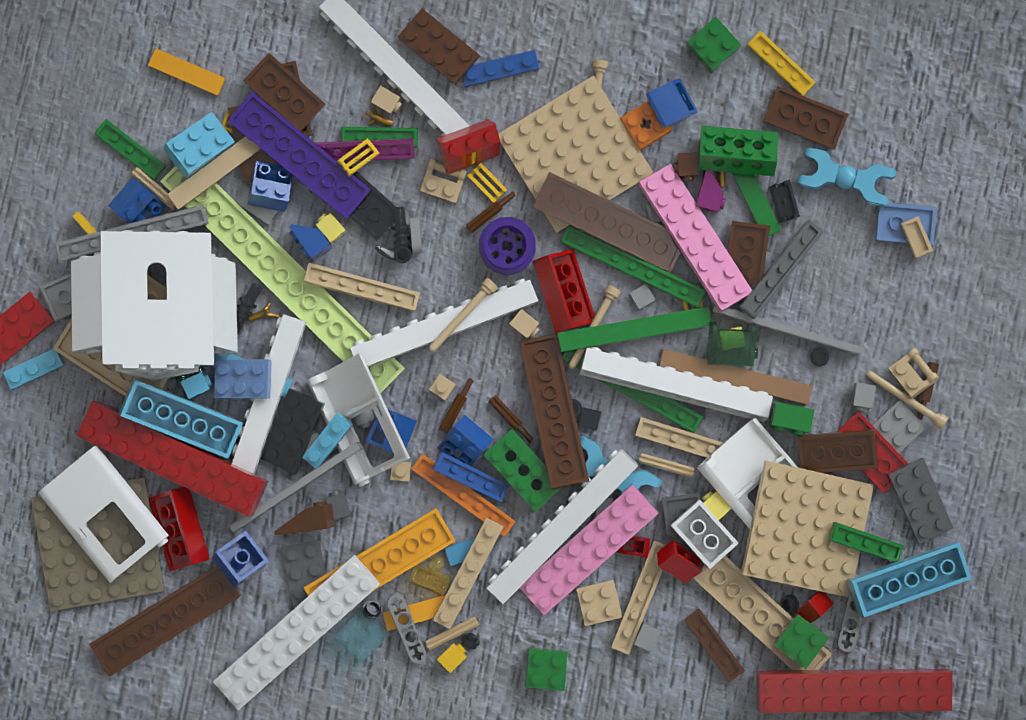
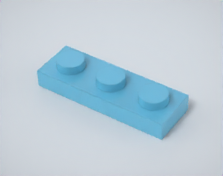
M52 349L3 372L10 389L13 390L63 367L64 364L59 353Z
M336 413L303 455V458L315 469L321 466L353 424L340 413Z

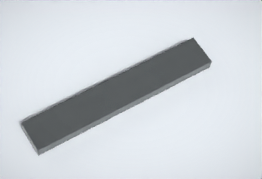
M807 220L758 281L750 294L739 305V308L749 317L755 319L822 235L823 231L811 220Z

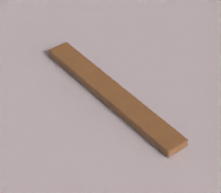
M663 349L659 367L663 368L667 366L675 368L676 371L682 373L688 371L697 377L707 376L717 382L726 381L736 387L745 386L755 392L764 391L770 396L807 405L812 390L811 385Z

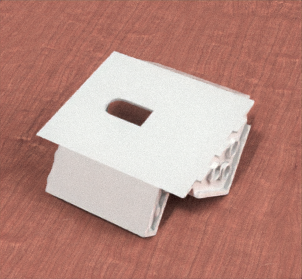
M101 231V252L94 253V256H80L79 259L71 261L72 352L86 355L102 351V363L104 365H115V371L152 381L199 372L200 365H214V353L227 355L238 352L235 263L228 261L227 258H218L215 254H211V233H188L186 231ZM152 263H160L166 269L167 300H147V268Z

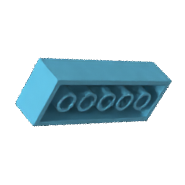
M135 378L131 382L119 411V415L225 458H229L243 425L238 419Z
M951 542L847 579L858 615L867 617L971 580L972 578L960 542Z

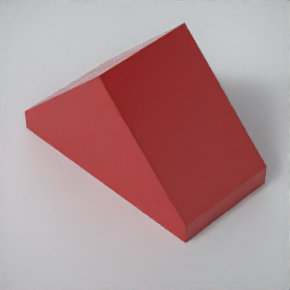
M633 536L617 550V553L648 558L650 538Z
M817 591L799 606L797 612L792 614H798L811 624L820 618L834 603L825 592Z

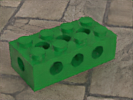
M701 126L698 170L775 176L778 132Z
M513 429L484 454L535 512L561 489L551 490L546 465ZM508 451L516 453V459L512 462L507 461L505 458V454ZM527 465L529 467V474L521 476L518 473L519 466ZM534 479L541 480L542 488L534 490L531 487V482Z

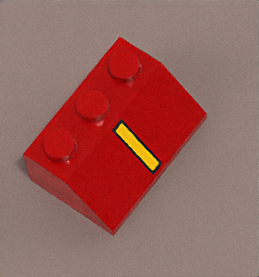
M489 119L436 138L447 175L500 155L501 141L497 127Z

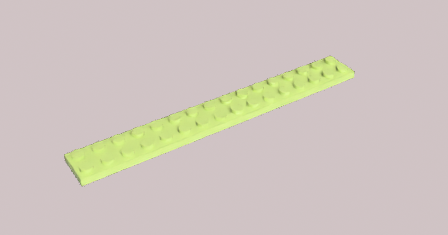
M175 166L160 182L171 192L186 181V178ZM217 183L186 205L187 208L204 204L209 222L204 225L300 320L306 321V325L343 362L353 357L350 351L353 343L360 340L364 342L371 340V335L323 287L304 283L306 271ZM395 358L369 367V371L380 394L405 370Z

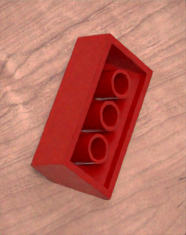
M574 249L549 254L532 261L555 334L591 324L595 315Z
M181 487L149 497L153 516L169 535L167 537L168 542L162 546L169 572L210 560L190 489Z

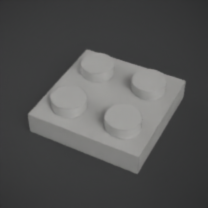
M898 400L873 424V427L898 453L927 428L901 400Z

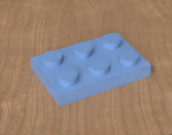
M888 203L886 207L878 206L875 241L908 244L900 224L919 216L929 242L933 246L937 207Z
M215 360L214 398L270 399L271 360Z

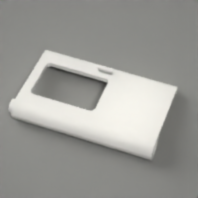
M361 352L328 371L306 380L314 399L325 403L321 414L326 425H328L336 413H340L351 422L352 418L369 409H373L393 450L394 458L376 467L371 466L364 449L346 459L344 463L354 485L364 486L370 483V478L410 459ZM353 426L337 445L339 453L355 442H360Z
M756 418L747 422L697 467L749 529L755 506L748 499L747 495L760 483L764 461L797 467Z
M94 446L38 492L109 583L113 582L154 547L158 546L160 548L168 542L167 537L169 535L98 446ZM111 502L117 504L145 539V544L121 564H117L87 527V522Z

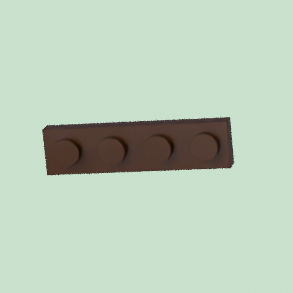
M700 608L683 619L729 682L745 671Z

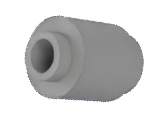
M372 409L354 417L357 426H362V429L372 426V421H375Z

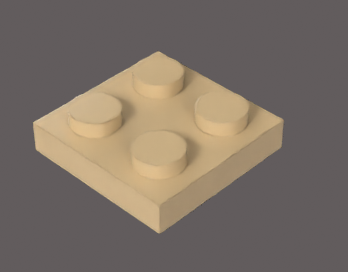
M614 580L576 588L585 626L622 618Z

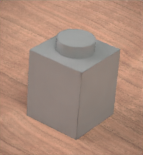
M855 383L851 406H855V410L867 412V409H872L876 386Z
M642 622L634 641L636 650L645 654L647 651L652 652L661 631Z

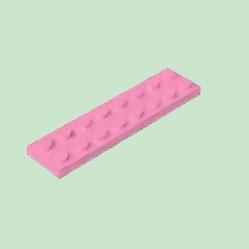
M669 164L638 183L639 187L718 310L722 312L747 297L752 289L700 208L696 206L697 203L679 175L675 173L673 166Z
M632 484L537 569L520 589L545 615L659 512Z

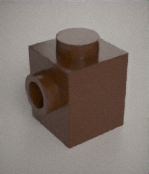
M697 152L677 154V162H674V172L678 173L683 181H693L694 177L698 176Z

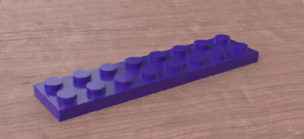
M251 92L229 118L228 122L346 220L371 191L353 174L349 177L336 160L255 93Z

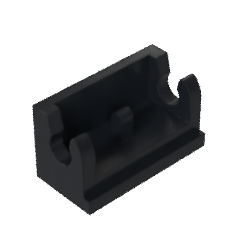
M790 180L770 186L779 223L798 219L800 215Z

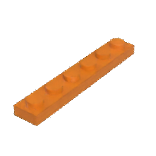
M422 453L411 469L483 522L487 517L504 526L500 534L505 537L516 521L471 488L432 470L435 462Z

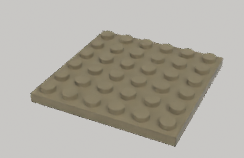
M146 477L127 480V484L151 512ZM42 497L31 498L50 612L165 591L158 546L150 550L118 578L109 583ZM111 502L87 522V527L117 564L123 563L145 544V539L115 502Z

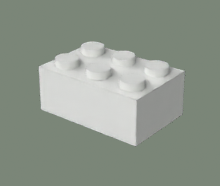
M697 500L670 524V527L708 569H711L738 544L736 539L701 500Z

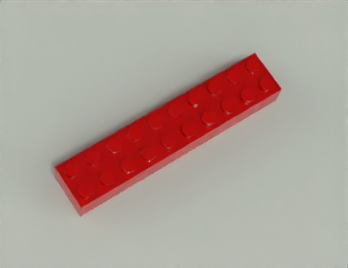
M99 401L91 402L77 433L79 438L247 517L254 515L269 482L185 441L119 415V410Z
M949 669L756 671V709L759 713L952 711V672Z

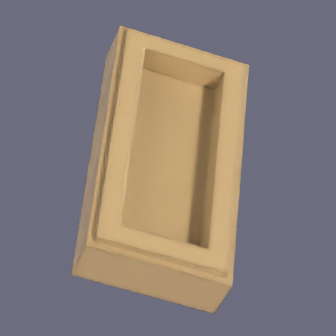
M919 216L900 224L915 259L933 252Z

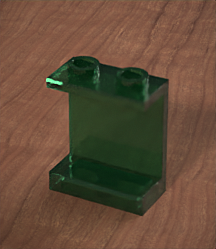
M709 321L707 364L754 366V359H758V348H755V344L759 342L760 331L756 330V324L751 323V330L718 329L717 322Z

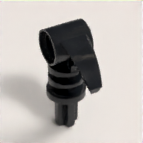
M400 206L393 209L395 225L391 226V230L396 232V234H393V237H396L394 248L388 249L376 245L375 250L387 259L406 263L412 258L413 252L411 247L408 246L411 240L407 237L410 235V233H407L410 224H406L405 208ZM400 249L408 251L407 259L399 257L398 252Z
M252 283L244 298H239L242 303L237 305V321L240 324L237 335L244 331V321L249 320L247 315L252 314L250 312L251 308L256 309L257 307L254 303L262 287L256 283Z

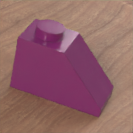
M705 170L696 206L703 210L718 213L719 209L723 210L726 199L723 198L724 193L712 172Z

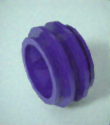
M500 217L491 221L483 229L479 239V254L484 264L493 272L502 275H514L523 271L532 262L536 251L535 237L531 228L522 220L513 217ZM507 228L509 234L503 235L502 230ZM517 234L522 235L523 239L521 241L515 239ZM492 237H496L498 239V242L496 244H492L490 242V239ZM503 243H511L513 246L512 250H503ZM520 248L524 250V254L521 256L517 254V250ZM494 251L499 252L498 258L492 257ZM507 257L512 258L513 261L511 264H507L505 262V259Z

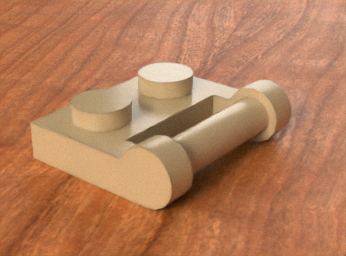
M430 159L420 192L456 204L467 171L461 169V171L448 174L458 178L457 183L432 175L433 170L445 174L446 172L443 164Z
M916 348L909 351L906 356L888 368L911 399L939 379V376L933 373L919 356L920 353ZM914 360L927 376V379L923 381L909 362Z

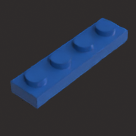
M532 50L475 64L463 76L465 87L539 70L536 52Z
M440 452L432 469L502 503L509 488L508 484L443 452Z

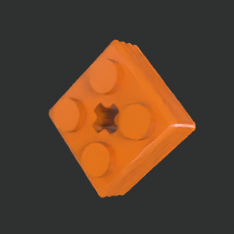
M648 101L620 118L640 151L669 134L672 130L670 126L663 128L657 121V115ZM643 120L650 122L649 129L641 127Z

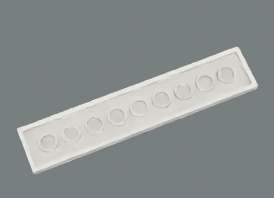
M354 555L216 678L213 683L239 711L377 588L380 582Z

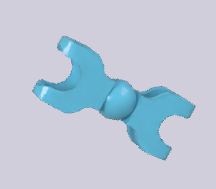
M814 148L805 149V157L815 161L818 164V170L812 176L800 175L796 181L798 185L818 190L825 185H835L836 183L842 189L853 188V190L860 192L863 199L869 204L882 207L888 206V198L876 192L875 184L880 179H894L897 174L895 169L876 164L866 170L858 169L857 171L850 165L840 167L839 164L831 160L826 151Z
M580 436L581 445L588 452V460L585 462L588 477L596 476L597 474L594 471L601 464L605 466L609 460L602 455V449L598 443ZM639 470L632 472L617 489L624 493L632 484L639 489L645 484L660 487L663 482L649 471Z

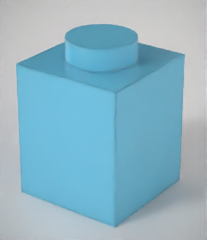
M200 372L181 381V384L188 399L191 400L210 391L212 382L208 374L204 375L203 372Z

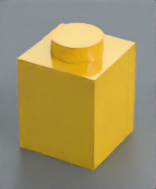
M452 643L437 660L451 673L467 658L465 654L467 650L460 643L457 645Z

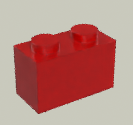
M674 540L657 552L658 566L684 583L689 582L702 572L701 560L696 554Z

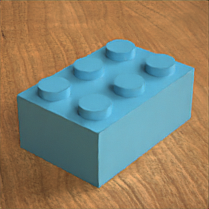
M211 112L165 144L164 151L187 180L232 147L235 141Z

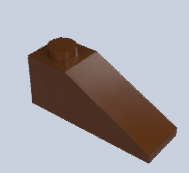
M324 501L314 502L312 507L304 509L274 531L275 535L335 527L332 504L325 505Z

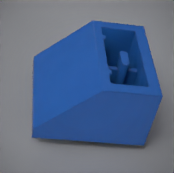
M681 78L670 81L646 93L648 103L654 109L657 121L663 128L680 123L698 112Z
M256 161L247 205L285 212L289 202L293 175L282 166Z
M134 177L108 205L128 224L159 216L167 207Z
M294 224L289 226L292 230L289 234L297 244L299 242L302 244L303 247L300 249L307 259L312 258L315 261L332 249V246L320 229Z
M388 409L406 448L417 421ZM376 416L366 442L393 453Z
M464 415L437 448L441 452L472 467L494 439Z

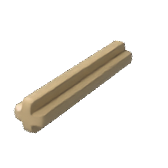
M138 167L132 171L131 175L171 210L176 209V206L168 197V193Z
M644 453L640 454L638 460L641 464L687 477H693L695 471L693 467Z
M472 617L426 640L425 644L428 650H432L478 627L479 623L476 617Z

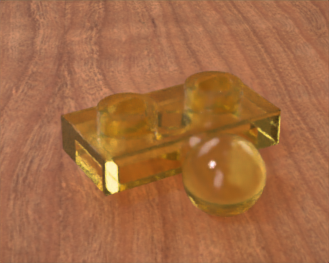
M435 555L429 561L431 569L419 564L415 565L409 583L445 596L452 577L438 572L444 567L445 562L441 556Z

